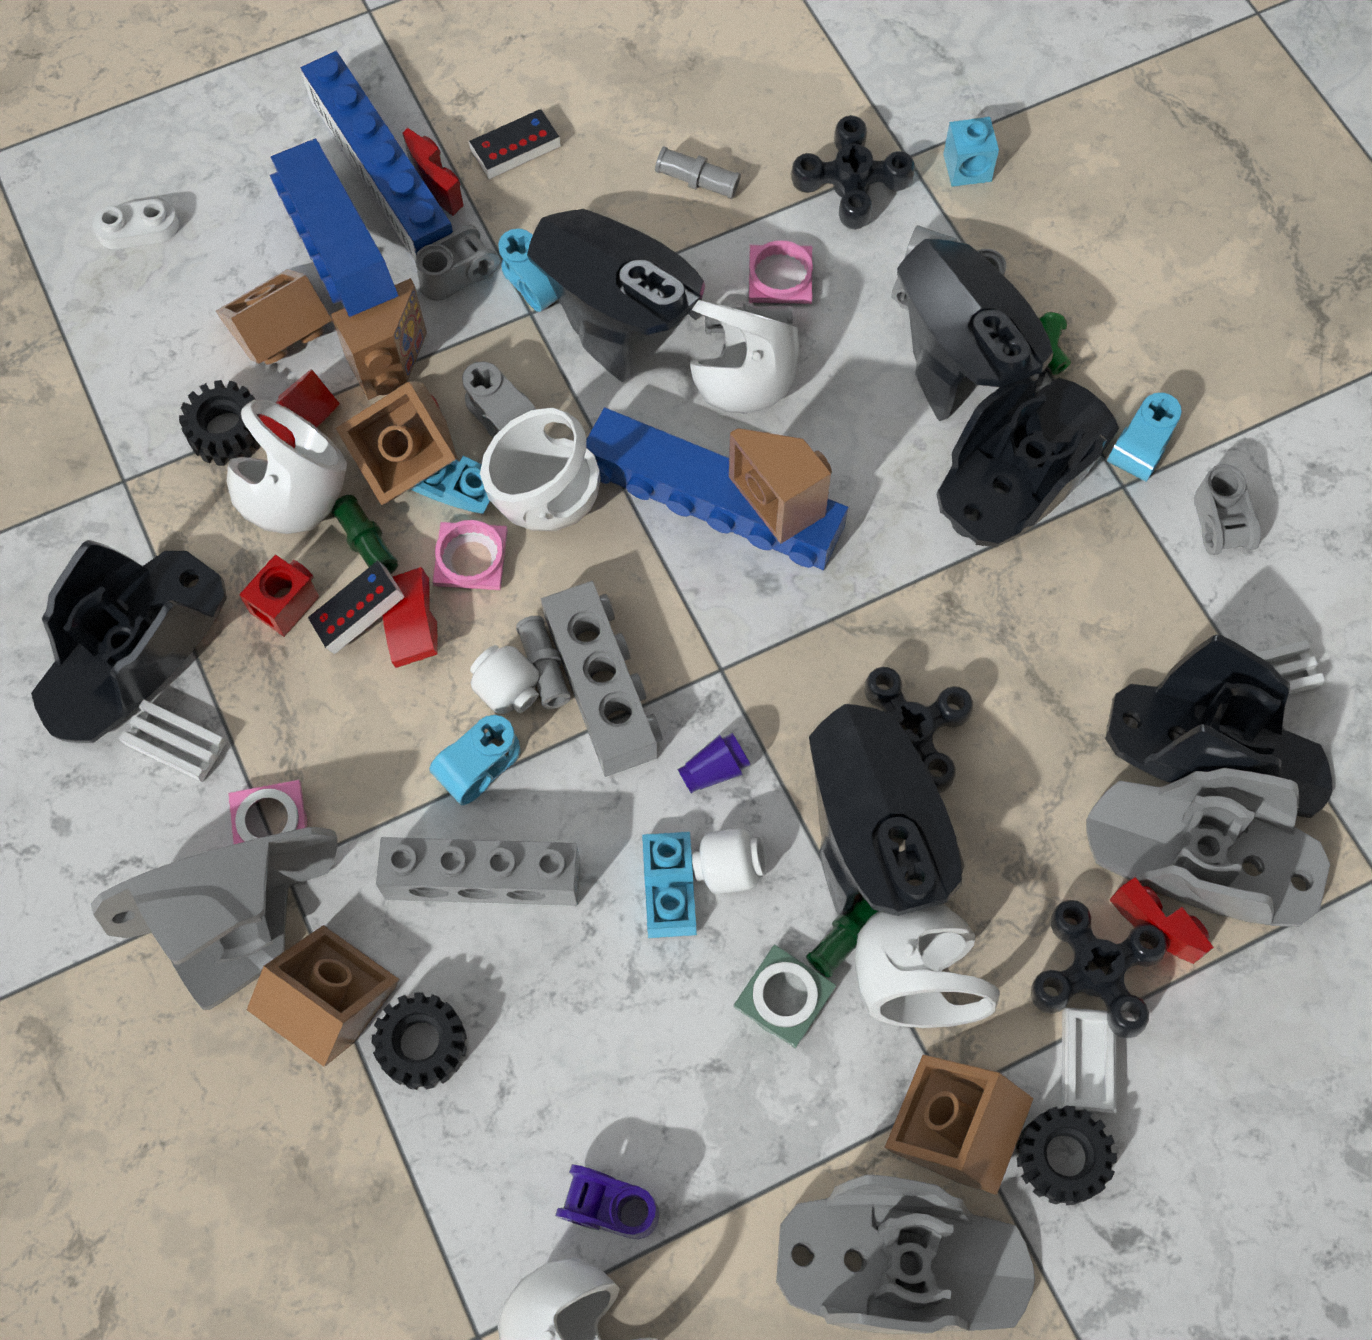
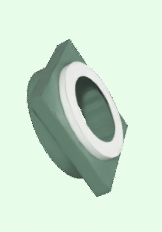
M774 944L733 1007L755 1021L762 1029L776 1035L796 1049L836 988V984ZM790 972L799 976L805 983L808 992L807 1002L797 1014L779 1016L770 1011L763 999V989L767 980L774 974Z

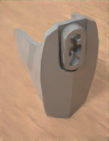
M1221 768L1210 772L1196 771L1163 787L1118 781L1098 800L1086 819L1089 847L1096 864L1128 880L1136 877L1142 886H1148L1158 893L1185 904L1245 922L1299 927L1320 911L1330 862L1321 842L1295 827L1299 807L1298 784L1292 780L1249 771ZM1251 863L1262 873L1258 876H1250L1243 870L1242 864ZM1291 878H1301L1306 884V890L1300 891L1292 885Z
M307 827L187 857L147 871L100 893L91 903L92 912L108 936L131 938L152 933L198 1005L203 1010H210L259 978L263 966L285 952L288 889L290 886L328 874L337 852V835L331 829Z
M864 1175L836 1186L831 1196L826 1199L796 1204L780 1224L776 1283L789 1305L823 1317L827 1324L853 1330L886 1334H926L936 1331L1014 1328L1026 1311L1033 1293L1035 1283L1033 1263L1026 1242L1018 1227L1002 1221L971 1214L961 1198L951 1196L935 1184L891 1176ZM795 1247H805L810 1254L814 1255L813 1261H810L806 1266L797 1265L792 1259V1250ZM847 1252H855L861 1257L862 1266L859 1271H850L845 1266L844 1256Z

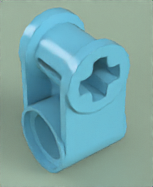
M511 229L500 237L498 243L499 253L503 258L501 263L502 273L522 294L526 302L535 311L541 312L558 298L547 276L528 259L527 252L533 235L524 229Z
M1166 393L1149 395L1143 401L1129 426L1125 427L1107 462L1147 482L1164 454L1174 428L1179 422L1182 411L1178 400Z
M485 716L455 743L442 750L431 763L429 771L460 805H467L477 799L498 776L516 762L521 751L520 742L514 733L511 723L503 716ZM494 738L500 742L504 740V743L499 747L493 743L489 744Z

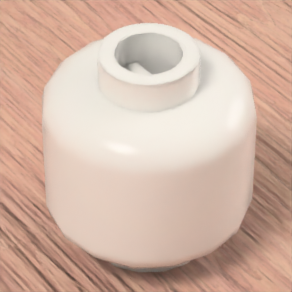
M497 645L491 646L475 660L470 668V672L473 674L471 679L472 690L497 714H506L514 709L518 713H522L534 703L539 695L535 690L539 679V671L513 646H504L502 648H499Z
M745 828L707 833L701 840L700 851L694 852L692 855L696 879L698 881L704 880L709 890L714 894L752 890L757 886L760 876L766 875V855L760 837L754 838L750 831Z

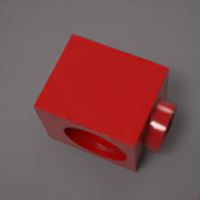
M276 554L239 594L250 614L283 637L287 635L319 598L312 583L313 574L298 561L292 560L289 564ZM291 588L290 592L285 596L274 597L279 590Z

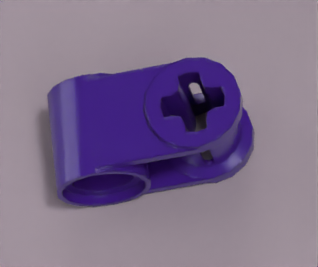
M571 1165L569 1173L573 1178L564 1206L557 1208L555 1214L557 1218L599 1231L601 1229L629 1239L639 1240L648 1237L655 1230L659 1223L660 1213L657 1203L647 1190L640 1186L616 1180L610 1175L587 1167ZM640 1199L646 1202L648 1216L641 1225L629 1227L622 1223L621 1210L628 1201Z

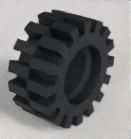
M222 380L214 381V389H209L207 383L199 386L202 394L198 396L192 391L188 395L191 404L183 402L180 409L184 415H179V423L182 426L183 434L197 456L200 455L202 460L209 464L213 458L217 466H224L225 458L230 460L237 458L240 454L250 458L252 456L250 447L252 446L258 450L261 445L255 440L241 417L242 408L252 400H256L255 397L250 394L245 386L239 389L236 382L229 381L227 388H225ZM234 413L239 416L236 425L226 432L210 433L207 430L210 421L218 415Z
M416 992L413 998L408 999L406 995L398 997L399 1003L394 1007L389 1003L383 1009L386 1013L383 1019L377 1017L374 1024L377 1032L376 1035L372 1034L371 1043L375 1047L373 1054L376 1061L393 1081L399 1085H406L409 1089L417 1090V1087H424L426 1090L434 1088V1083L439 1081L444 1084L450 1079L448 1075L453 1070L455 1072L461 1067L460 1058L466 1055L465 1039H467V1035L461 1019L448 1002L444 1003L436 995L431 994V997H426L423 992ZM416 1023H428L434 1026L439 1035V1043L435 1052L423 1060H413L406 1057L401 1048V1039L404 1032Z
M1068 1105L1060 1109L1057 1106L1050 1108L1030 1122L1023 1130L1022 1138L1018 1140L1017 1149L1020 1150V1156L1016 1159L1018 1167H1022L1024 1175L1021 1177L1025 1184L1031 1183L1035 1188L1032 1192L1039 1198L1042 1196L1049 1198V1203L1056 1205L1066 1203L1067 1206L1091 1199L1106 1188L1105 1184L1112 1180L1115 1171L1111 1170L1112 1165L1117 1163V1153H1112L1111 1146L1115 1144L1112 1135L1106 1136L1103 1129L1106 1125L1100 1119L1095 1122L1090 1118L1092 1113L1086 1109L1079 1112L1075 1110V1106ZM1069 1136L1081 1144L1085 1153V1164L1077 1175L1065 1176L1059 1174L1049 1164L1047 1148L1054 1137Z

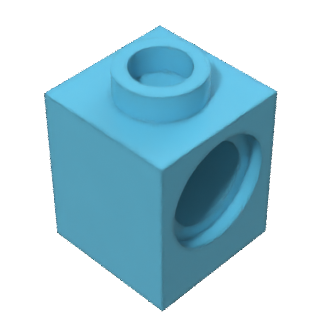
M984 117L949 122L943 155L951 186L992 182L999 148L991 118Z

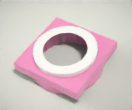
M782 240L772 241L764 245H750L749 303L812 304V246H799L793 242ZM783 263L790 265L797 271L799 283L789 289H773L762 283V274L767 267Z
M464 520L457 523L441 522L439 538L435 547L436 560L433 586L501 590L508 533L507 526L488 525L477 520ZM467 542L483 544L491 553L490 567L481 574L465 577L459 575L452 566L454 551L460 545Z
M300 780L228 793L234 844L258 839L247 830L245 816L248 809L260 799L274 798L282 802L286 807L288 821L281 833L307 828V815L304 810Z

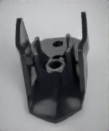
M586 209L570 210L545 216L538 223L527 252L529 261L547 276L572 328L579 335L582 347L619 381L624 382L630 377L628 342L632 331L645 335L655 334L671 329L687 314L694 320H697L702 315L692 311L697 301L703 298L705 290L704 280L682 256L656 239L616 220Z
M924 239L916 245L898 266L897 275L907 295L913 354L916 360L915 375L939 421L948 419L954 403L957 386L964 376L977 385L1002 387L1033 376L1037 379L1036 388L1042 386L1047 366L1053 358L1052 347L1042 322L1014 285L969 244L950 240Z
M1031 376L998 388L979 403L951 453L952 466L936 493L940 514L942 513L951 521L953 529L959 535L970 538L976 543L975 545L999 547L1032 528L1051 513L1079 485L1119 430L1114 415L1106 404L1091 391L1073 381L1059 377L1036 392L1037 379ZM994 488L1002 489L1005 494L997 492ZM975 509H977L980 513L976 521L969 520L965 516V514L972 515Z
M92 540L83 542L50 591L47 608L42 617L55 662L33 689L31 695L35 710L51 736L72 743H95L137 708L143 699L148 698L187 659L218 617L227 599L223 578L188 551H164L145 565H141L127 555L102 543ZM199 579L196 585L188 588L190 582Z
M1213 635L1193 649L1168 672L1164 680L1157 687L1130 684L1117 692L1112 699L1105 737L1107 743L1116 756L1158 779L1172 783L1196 771L1210 772L1221 768H1229L1292 780L1298 784L1299 789L1297 816L1312 818L1319 813L1331 798L1332 776L1322 745L1282 729L1290 682L1283 678L1272 664L1223 635Z
M842 705L825 718L809 736L822 836L819 856L837 914H847L852 907L855 895L859 892L872 909L894 916L947 903L962 885L964 862L947 809L931 775L893 714L861 705ZM899 837L906 840L905 850L899 852L898 843L893 842L891 839ZM916 879L921 881L922 884L913 886L907 883V881Z

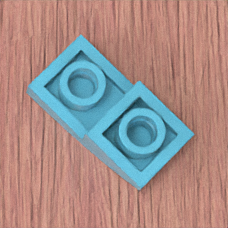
M462 456L460 461H454L410 489L444 504L484 514L490 502L480 475L482 464L466 456Z
M690 832L642 835L648 938L697 935Z

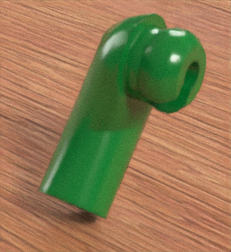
M1047 312L1039 318L1048 335L1053 351V358L1047 367L1053 375H1058L1066 370L1071 363L1070 359L1058 346L1062 330L1067 329V321L1062 314Z

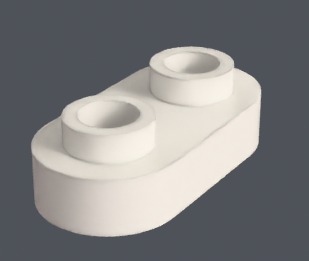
M150 199L107 206L96 213L92 221V228L99 242L104 247L123 249L161 243L171 239L179 229V219L169 202L162 199Z

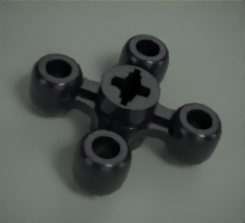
M849 115L840 119L835 127L834 143L839 150L836 159L830 162H822L815 154H802L793 162L791 179L793 186L804 193L814 192L822 184H833L835 192L842 197L839 205L840 221L845 227L856 230L866 226L871 218L872 201L867 194L869 185L882 182L893 191L904 190L913 181L915 163L908 153L902 151L892 152L885 160H873L872 153L868 148L864 147L867 137L865 122L857 116Z
M883 666L874 669L869 673L865 681L864 692L867 700L872 705L880 707L884 712L893 714L901 727L905 725L907 728L905 733L931 775L938 792H945L951 787L955 779L956 767L948 755L939 753L935 749L933 734L940 727L955 728L962 726L969 720L973 711V700L970 693L961 687H948L939 694L937 700L932 705L925 707L918 702H907L904 699L902 680L896 670ZM877 685H885L889 689L882 690ZM954 704L958 706L960 709L954 710L950 708L948 705ZM915 728L918 730L916 735L912 731ZM929 770H938L943 776H934Z
M1078 900L1061 902L1052 913L1051 928L1058 939L1068 942L1072 947L1074 962L1067 970H1046L1036 976L1031 986L1030 995L1034 1005L1045 1013L1060 1012L1067 1006L1075 994L1084 992L1089 996L1100 997L1105 1002L1107 1007V1023L1114 1034L1122 1038L1137 1037L1145 1030L1149 1022V1010L1147 1004L1141 998L1131 995L1126 989L1124 974L1132 966L1149 967L1160 962L1168 948L1166 934L1155 925L1144 923L1132 929L1128 938L1122 943L1115 944L1109 940L1097 939L1091 929L1092 917L1089 909ZM1064 918H1072L1078 924L1070 925ZM1140 941L1150 943L1153 949L1143 947ZM1093 962L1098 968L1103 966L1109 967L1107 974L1105 975L1101 969L1089 970L1091 963ZM1052 987L1059 995L1050 996L1044 991V988ZM1121 1012L1131 1013L1135 1021L1124 1019Z

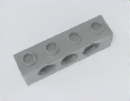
M590 581L540 598L544 618L555 647L559 651L563 668L604 776L607 777L657 759V742L663 740L661 730L654 714L645 715L640 701L646 699V693L638 673L630 675L625 661L631 658L623 634L614 635L609 621L615 620V616L607 594L599 596L594 582ZM586 631H592L599 635L591 642H582L577 639L581 633ZM599 671H610L615 675L610 681L603 683L592 679L593 675ZM615 711H625L631 715L626 722L621 724L612 723L607 719Z
M381 837L376 886L385 900L577 906L580 856L576 843Z

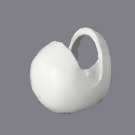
M698 300L692 311L718 320L724 329L726 338L725 349L721 356L690 361L693 381L705 402L724 412L747 414L772 407L785 397L796 375L799 353L797 326L710 301Z
M264 399L252 400L242 408L241 417L255 440L266 451L268 461L247 457L230 459L227 471V485L231 502L244 519L265 531L291 534L313 530L331 512L343 486L347 462L335 444L301 416L272 401ZM256 414L265 415L286 426L295 437V449L266 427Z
M555 408L531 410L511 420L494 436L483 455L480 471L484 489L492 504L513 524L532 531L556 532L577 524L591 510L597 498L601 480L594 454L586 448V435L582 425L569 413ZM551 422L566 424L573 431L574 441L566 438H551L545 433L544 426Z
M944 904L900 916H894L881 911L872 915L858 933L855 952V970L860 995L869 1015L878 1021L896 1026L936 1028L973 1023L993 1014L998 1005L1000 995L995 985L974 976L942 971L962 959L974 946L975 934L967 922ZM941 992L969 993L984 998L974 1003L953 1005L943 997Z
M575 1257L544 1264L522 1278L504 1302L498 1322L499 1340H602L598 1332V1322L617 1299L620 1288L601 1269ZM649 1337V1338H640V1339H632V1340H658V1339H657V1338H650V1337Z

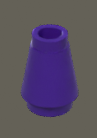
M732 732L723 738L719 734L688 760L684 766L677 770L692 794L699 789L702 790L742 776L741 771L751 764Z

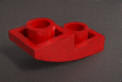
M407 128L402 134L408 159L438 204L454 216L464 206L460 189L461 184L458 177L450 169L442 167L440 149L432 139L427 136L421 137Z
M312 369L278 396L279 399L275 402L290 409L316 428L340 404ZM260 414L258 416L274 434L295 448V437L286 426L265 415Z
M422 567L392 576L405 596L383 614L391 662L395 668L438 655L437 620L430 611L429 577Z
M1136 877L1121 886L1110 899V902L1134 928L1140 924L1150 923L1162 930L1168 940L1167 952L1180 959L1194 964L1214 948L1209 942L1210 937L1206 927L1197 917L1189 916L1183 907L1166 917L1161 911L1163 906L1157 894L1150 887L1142 886Z

